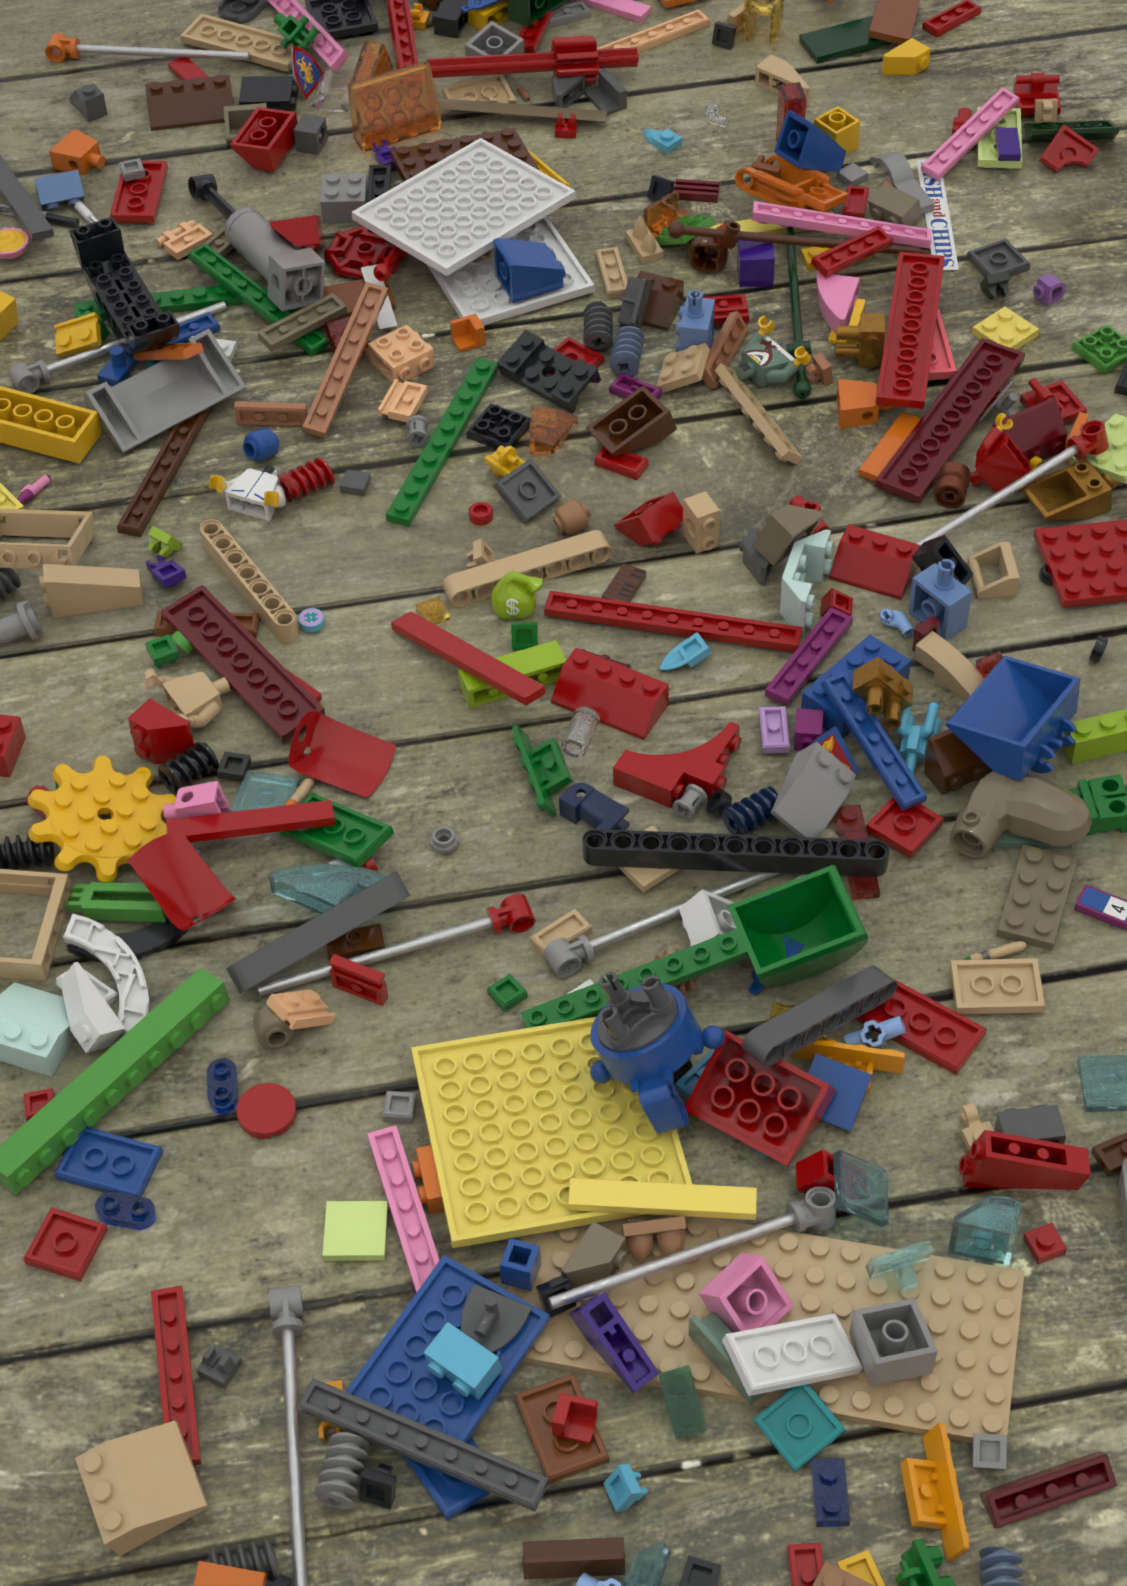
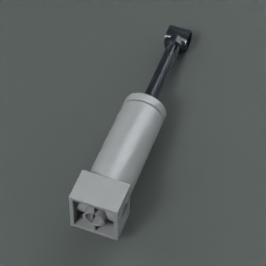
M213 174L189 177L188 188L193 199L201 198L204 201H209L227 219L224 230L226 239L268 281L267 297L281 311L292 310L295 313L300 308L306 307L324 297L325 261L311 248L297 250L284 236L273 229L270 223L257 210L242 208L236 211L217 193V183Z

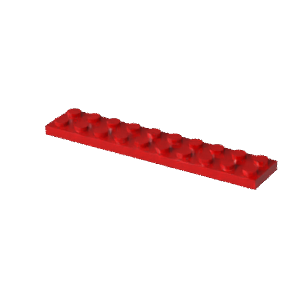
M899 252L876 395L877 405L924 409L945 256Z

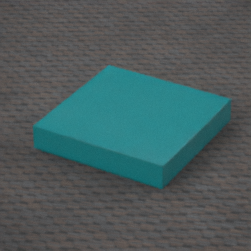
M809 1384L791 1387L753 1419V1422L794 1473L846 1432L843 1425Z

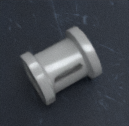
M413 415L406 422L407 429L409 430L407 441L411 446L422 447L429 440L428 433L426 432L428 421L421 415Z
M695 784L687 785L685 794L681 799L673 803L674 812L685 820L693 819L695 810L699 805L707 801V794Z

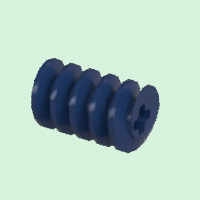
M768 786V788L759 790L758 793L751 794L750 797L743 798L740 802L733 803L731 807H725L722 810V816L728 831L732 834L739 832L741 835H748V829L755 832L757 824L760 827L766 826V819L771 823L774 822L775 816L771 814V811L778 797L776 790Z

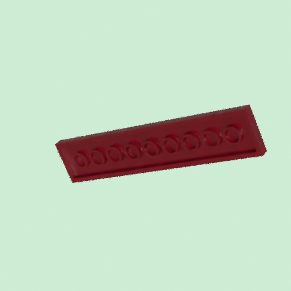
M982 338L875 479V487L919 504L938 479L941 466L952 460L979 423L981 416L1023 363L1025 353Z

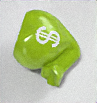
M516 571L506 573L491 592V604L496 616L503 620L525 619L529 617L535 608L536 593L543 586V579L529 577Z

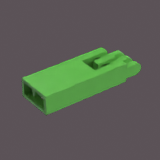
M91 882L90 884H75L72 887V893L69 895V901L65 906L68 912L83 913L85 917L91 920L166 922L167 915L144 883Z

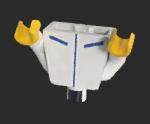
M266 466L262 472L251 468L246 469L240 476L230 481H225V478L218 475L210 477L208 488L216 489L219 493H225L228 510L270 521L275 508L284 507L286 504L284 488L280 486V481L277 477L278 472L272 466Z

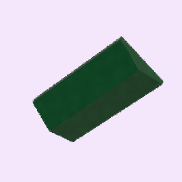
M1111 120L1024 123L1027 142H1050L1063 124L1086 140L1114 139L1119 133V127Z

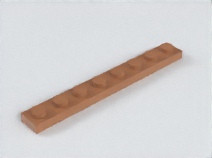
M369 282L365 283L302 426L304 433L326 438L388 295L387 287Z

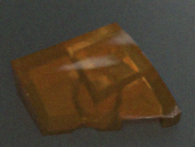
M531 407L530 454H554L558 450L559 444L568 437L569 429L573 425L576 426L578 424V417L557 409Z

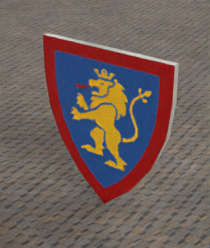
M291 46V60L288 63L293 74L288 76H293V83L296 82L302 97L306 100L325 76L316 60L307 51L300 47Z

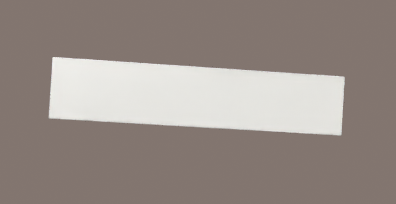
M376 265L361 267L365 283L369 282L385 287L384 281H379L374 277L373 271ZM388 295L377 318L379 329L398 326Z

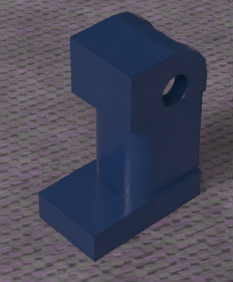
M573 784L559 797L560 815L575 825L582 819L596 829L626 830L630 826V822L623 819L629 813V808L602 794L589 784ZM580 792L586 794L584 797H577V794Z

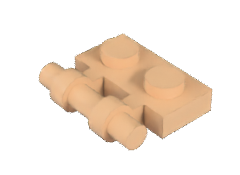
M190 220L188 222H181L177 225V228L171 231L167 230L161 233V236L155 239L158 247L164 245L165 251L175 259L180 260L186 257L189 252L208 241L213 234L201 224L196 225L193 220Z

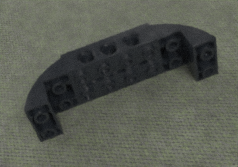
M104 218L97 222L69 230L80 266L94 300L125 353L133 355L177 340L179 337L178 321L171 310L162 312L127 256L124 250L121 230L114 218Z

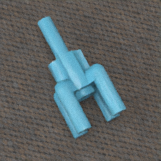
M931 702L928 705L924 726L914 725L915 717L910 716L912 706L901 711V726L896 729L897 733L901 735L899 754L906 760L905 763L913 775L916 763L926 758L928 739L940 732L942 721L937 718L939 704Z

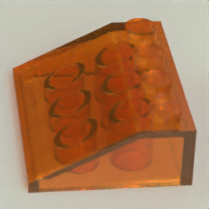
M428 61L348 84L353 139L362 152L373 150L372 143H376L377 146H383L382 140H386L389 145L442 129L440 106Z

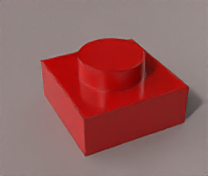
M1053 1223L1024 1233L1023 1240L1037 1264L1066 1254L1067 1247Z

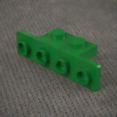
M516 724L512 727L515 735L512 740L522 754L519 758L522 766L529 773L527 781L537 794L534 800L541 811L546 810L553 817L557 815L550 795L573 782L559 743L552 737L533 749L528 735Z

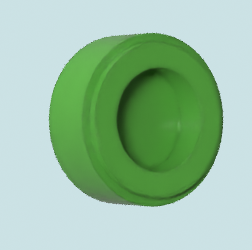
M176 631L171 635V638L188 655L193 651L190 642L180 631Z

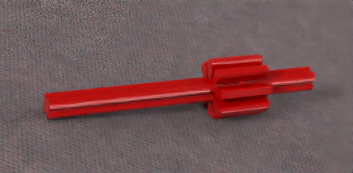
M592 35L554 37L552 39L551 52L427 59L428 78L553 71V76L557 77L585 75V84L597 82L599 69L638 67L639 55L637 47L597 49L596 39Z

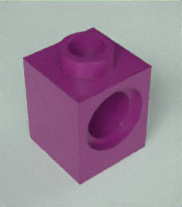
M797 708L793 750L805 749L822 734L824 710Z

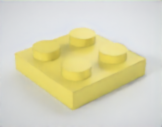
M1003 307L973 326L972 334L980 340L984 338L1017 350L1036 338L1039 334V328L1007 307Z

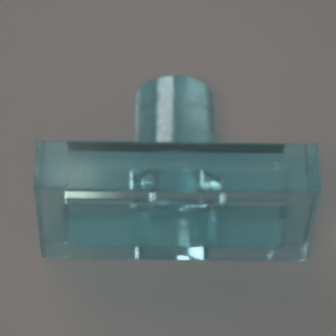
M930 1240L870 1258L865 1267L870 1278L894 1271L901 1290L906 1291L919 1285L912 1265L928 1260L934 1250Z
M662 1543L637 1551L623 1586H665L662 1577L671 1555L666 1544Z

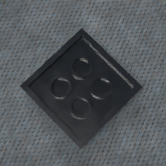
M305 0L306 10L333 38L350 37L356 34L378 31V23L369 0Z

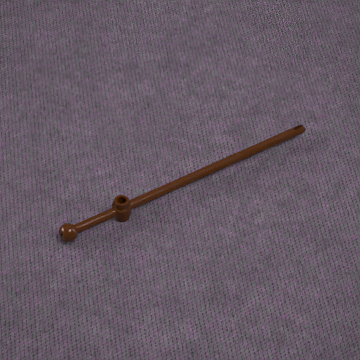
M677 220L670 222L668 225V235L673 239H678L683 235L721 238L722 245L726 248H734L739 240L820 248H833L846 242L845 240L740 231L741 226L735 221L728 222L727 226L723 229L684 226ZM892 245L878 252L898 255L899 252L931 254L929 248Z

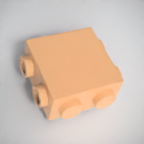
M408 325L368 343L370 362L392 383L395 379L403 383L434 367L433 357L435 352L433 347L421 339L418 332L413 331Z

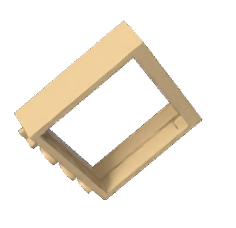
M0 509V516H5L6 522H1L0 520V538L2 535L71 538L67 545L0 542V568L43 569V564L76 566L95 535L93 512ZM60 550H67V555H60Z
M0 869V892L50 896L32 959L0 957V978L47 981L67 912L65 906L69 901L70 893H72L68 874Z

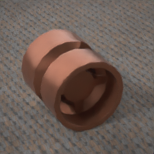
M952 461L941 466L934 491V499L940 506L953 509L964 504L971 478L970 469L966 465Z

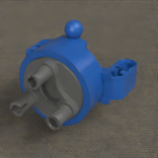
M615 972L605 973L609 983L601 976L599 984L608 996V1004L595 1018L590 1033L591 1043L601 1060H598L591 1066V1078L599 1084H605L612 1078L613 1081L616 1080L620 1083L631 1085L632 1093H639L642 1108L657 1134L688 1126L689 1120L686 1108L674 1087V1072L682 1067L693 1054H701L704 1046L709 1049L721 1047L725 1040L724 1031L718 1026H708L702 1031L683 994L671 985L662 984L658 976H649L643 980L641 986L625 990Z

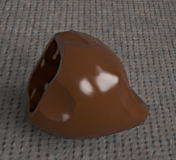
M696 236L688 241L690 266L695 270L715 274L725 267L729 258V250L722 245L721 238Z

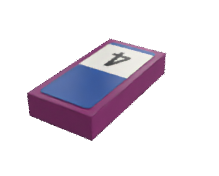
M1085 884L1075 903L1074 910L1127 931V900Z

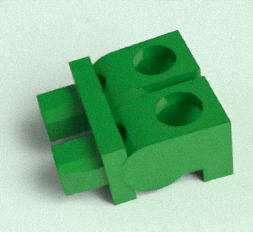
M1121 774L1094 778L1088 781L1086 779L1078 780L1077 788L1069 789V791L1085 801L1090 812L1092 824L1087 833L1088 835H1095L1096 831L1105 833L1113 829H1120L1121 833L1127 832V791Z

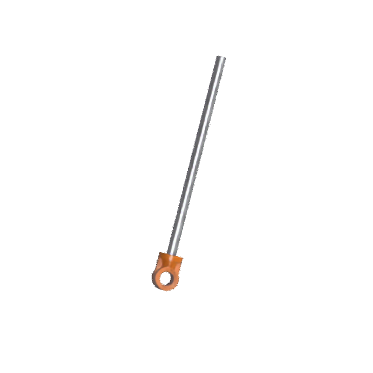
M54 33L50 37L45 49L46 57L56 63L62 62L64 58L79 59L80 53L227 60L250 59L249 52L80 45L78 38H68L61 33Z

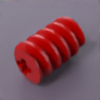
M319 457L315 458L313 462H306L305 466H297L296 470L291 469L288 471V474L282 473L279 476L280 486L284 488L285 498L290 503L292 502L291 495L297 500L301 499L300 491L305 496H308L309 487L313 492H317L318 483L323 489L326 488L325 480H328L331 485L335 484L330 466Z

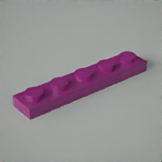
M830 607L766 687L765 696L788 706L851 627L853 617Z

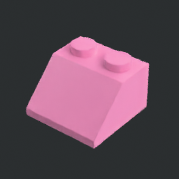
M747 1253L739 1254L698 1293L711 1313L714 1312L732 1333L775 1325L794 1307L763 1256Z

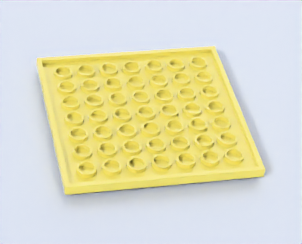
M596 1017L411 1047L452 1249L589 1225L592 1222L600 1223L646 1215L568 1210L570 1178L692 1184L677 1129L657 1134L642 1108L639 1093H632L631 1085L623 1084L616 1080L613 1081L612 1078L605 1084H599L591 1078V1066L593 1063L601 1060L590 1038L591 1028Z

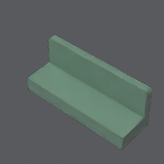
M714 1312L701 1321L696 1315H693L689 1318V1337L743 1398L752 1405L767 1394L762 1393L748 1396L722 1342L725 1334L732 1333Z

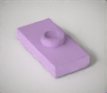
M786 706L759 707L763 754L790 753Z

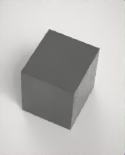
M310 114L302 115L294 129L297 152L320 154L328 140L326 117Z

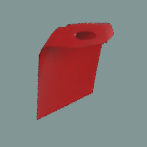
M310 710L301 717L294 732L289 752V766L300 774L368 798L386 776L396 745L352 728L316 710ZM305 725V736L302 741H299L300 730ZM309 747L311 750L310 754L304 755L305 749Z
M181 829L150 841L128 859L130 865L169 920L180 930L192 927L236 900L197 853ZM198 916L201 918L198 921L193 922L194 917Z

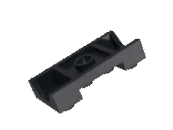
M526 329L497 362L500 374L571 414L576 409L578 396L587 385L601 381L597 368L581 359L577 362L545 345L542 338ZM549 371L555 372L553 376L544 377Z

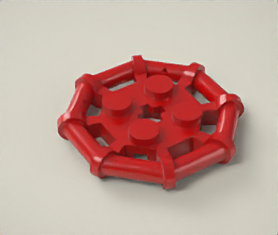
M359 226L344 232H336L329 248L324 250V258L334 268L335 275L364 279L361 270L350 267L361 269V267L383 263L393 249L394 244H388L389 241L364 226ZM406 255L398 256L390 268L391 274L398 271V266ZM343 257L344 260L340 262L338 258Z

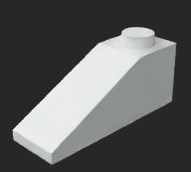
M75 962L60 981L70 1031L86 1053L111 1047L125 1027L81 965Z

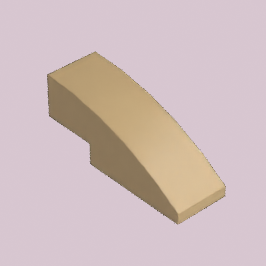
M931 631L916 644L914 660L932 670L935 681L966 700L984 680L981 673L966 657L935 632Z

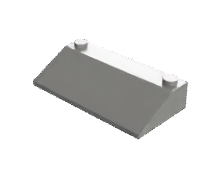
M210 329L188 339V343H202L204 352L182 360H163L111 388L107 382H104L85 392V405L90 410L98 411L101 428L122 453L246 389V385Z

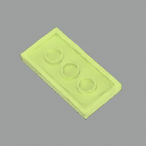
M1013 108L977 143V167L1022 168L1021 108ZM995 128H1018L1021 150L1020 161H998Z

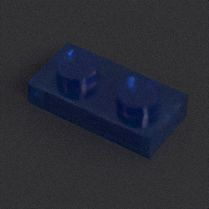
M844 1458L811 1459L810 1466L816 1527L850 1526Z

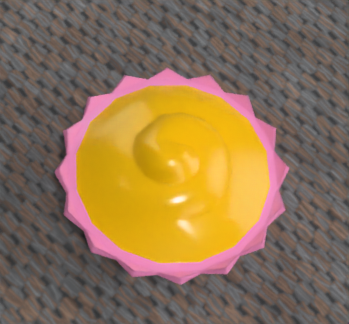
M4 227L0 230V259H14L22 255L29 243L27 232L15 227Z

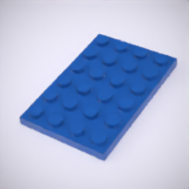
M443 1255L345 1392L467 1443L550 1322V1315ZM474 1284L532 1307L525 1324L517 1336L505 1347L493 1353L499 1357L502 1371L479 1400L471 1394L468 1397L463 1396L452 1386L453 1382L445 1376L440 1379L431 1373L427 1368L428 1363L423 1353L447 1322L461 1331L462 1311ZM422 1464L423 1466L427 1467L428 1469L432 1470L438 1475L444 1477L445 1473Z

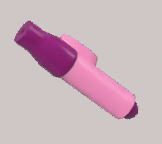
M43 475L32 485L27 484L20 491V496L17 500L21 504L31 500L34 495L50 483V475Z

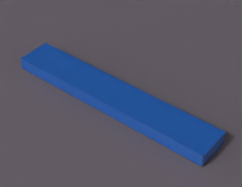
M846 671L822 680L821 686L901 810L904 811L926 802L928 796L876 717L866 712L867 703L852 690L853 682Z

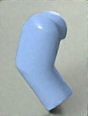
M885 608L880 612V619L884 625L899 629L904 638L913 636L914 628L903 612Z

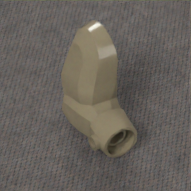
M990 771L978 782L967 797L964 807L959 813L950 833V841L960 853L973 858L983 857L1001 837V834L1005 832L1019 837L1032 838L1052 846H1068L1081 840L1089 832L1092 819L1083 799L1044 777L1027 774L1022 781Z

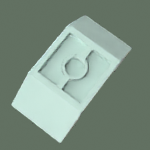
M823 530L794 542L782 576L780 614L789 625L802 627L801 637H804L806 628L812 627L814 613H811L810 610H813L815 595H812V584L806 583V581L822 584L825 574L829 575L832 568V560L829 559L834 547V542L830 541L831 530Z

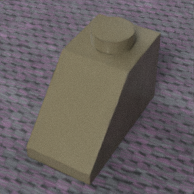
M592 1222L562 1268L561 1275L565 1274L569 1279L571 1287L591 1283L613 1275L616 1268L621 1269L627 1260L626 1238Z

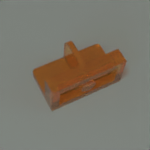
M676 190L644 209L645 224L654 238L661 234V229L668 226L670 222L676 221L685 215H689L691 218V213L679 206V192Z

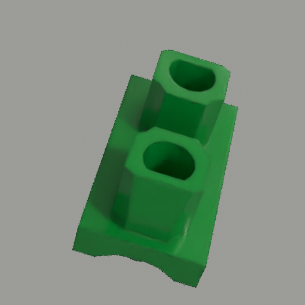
M923 1538L915 1539L912 1541V1547L901 1555L903 1561L899 1564L902 1572L895 1578L898 1586H956L953 1578L949 1575L938 1576L936 1569L943 1563V1555L939 1546H926Z

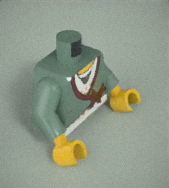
M766 316L759 318L760 330L758 333L755 332L745 346L741 353V365L736 368V374L740 380L750 378L761 387L786 383L788 380L793 379L794 374L799 370V365H807L811 360L810 354L806 352L803 346L798 347L794 351L795 359L769 336L764 338L765 334H770L774 330L772 320L765 325L767 323Z

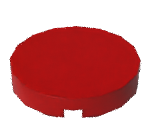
M273 1083L258 1084L248 1089L240 1097L236 1107L237 1119L243 1131L252 1137L268 1139L271 1138V1135L285 1133L293 1125L297 1115L295 1099L290 1091L281 1085Z

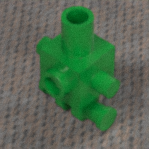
M278 13L274 18V23L279 26L277 31L284 37L279 44L285 49L292 44L308 51L309 43L314 44L315 37L321 32L314 25L310 31L305 27L310 21L305 15L299 21L291 14L286 17L283 13Z

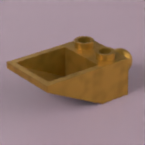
M1083 459L1036 479L1023 487L1021 491L1045 521L1091 519L1111 510L1112 489L1117 487L1119 481L1113 480L1111 476L1105 473L1100 475L1087 459Z

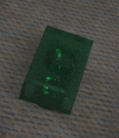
M689 1365L659 1373L658 1376L675 1438L680 1439L707 1431Z

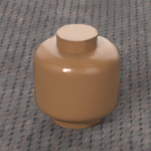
M571 499L555 509V516L552 518L561 534L566 533L568 536H573L588 527V517L591 516V513L585 503L580 504L576 499Z

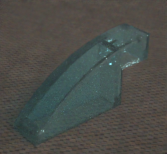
M315 864L273 871L269 875L272 893L321 914L388 875L354 866Z

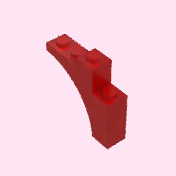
M729 722L710 741L680 753L650 755L625 750L613 767V785L669 808L673 806L677 799H681L685 788L689 784H695L702 788L707 794V800H709L715 791L725 789L727 784L725 769L729 763L730 755L732 752L738 751L742 740L739 737L740 725Z

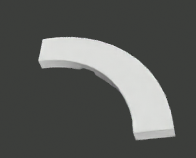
M72 914L63 936L64 942L90 952L112 974L119 991L118 1019L125 1027L120 1035L124 1036L149 1013V992L143 970L130 947L119 936H116L107 930L105 926L94 920Z

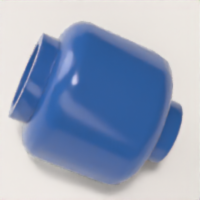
M266 427L252 431L244 438L243 451L254 462H263L273 458L278 453L279 439L273 431Z

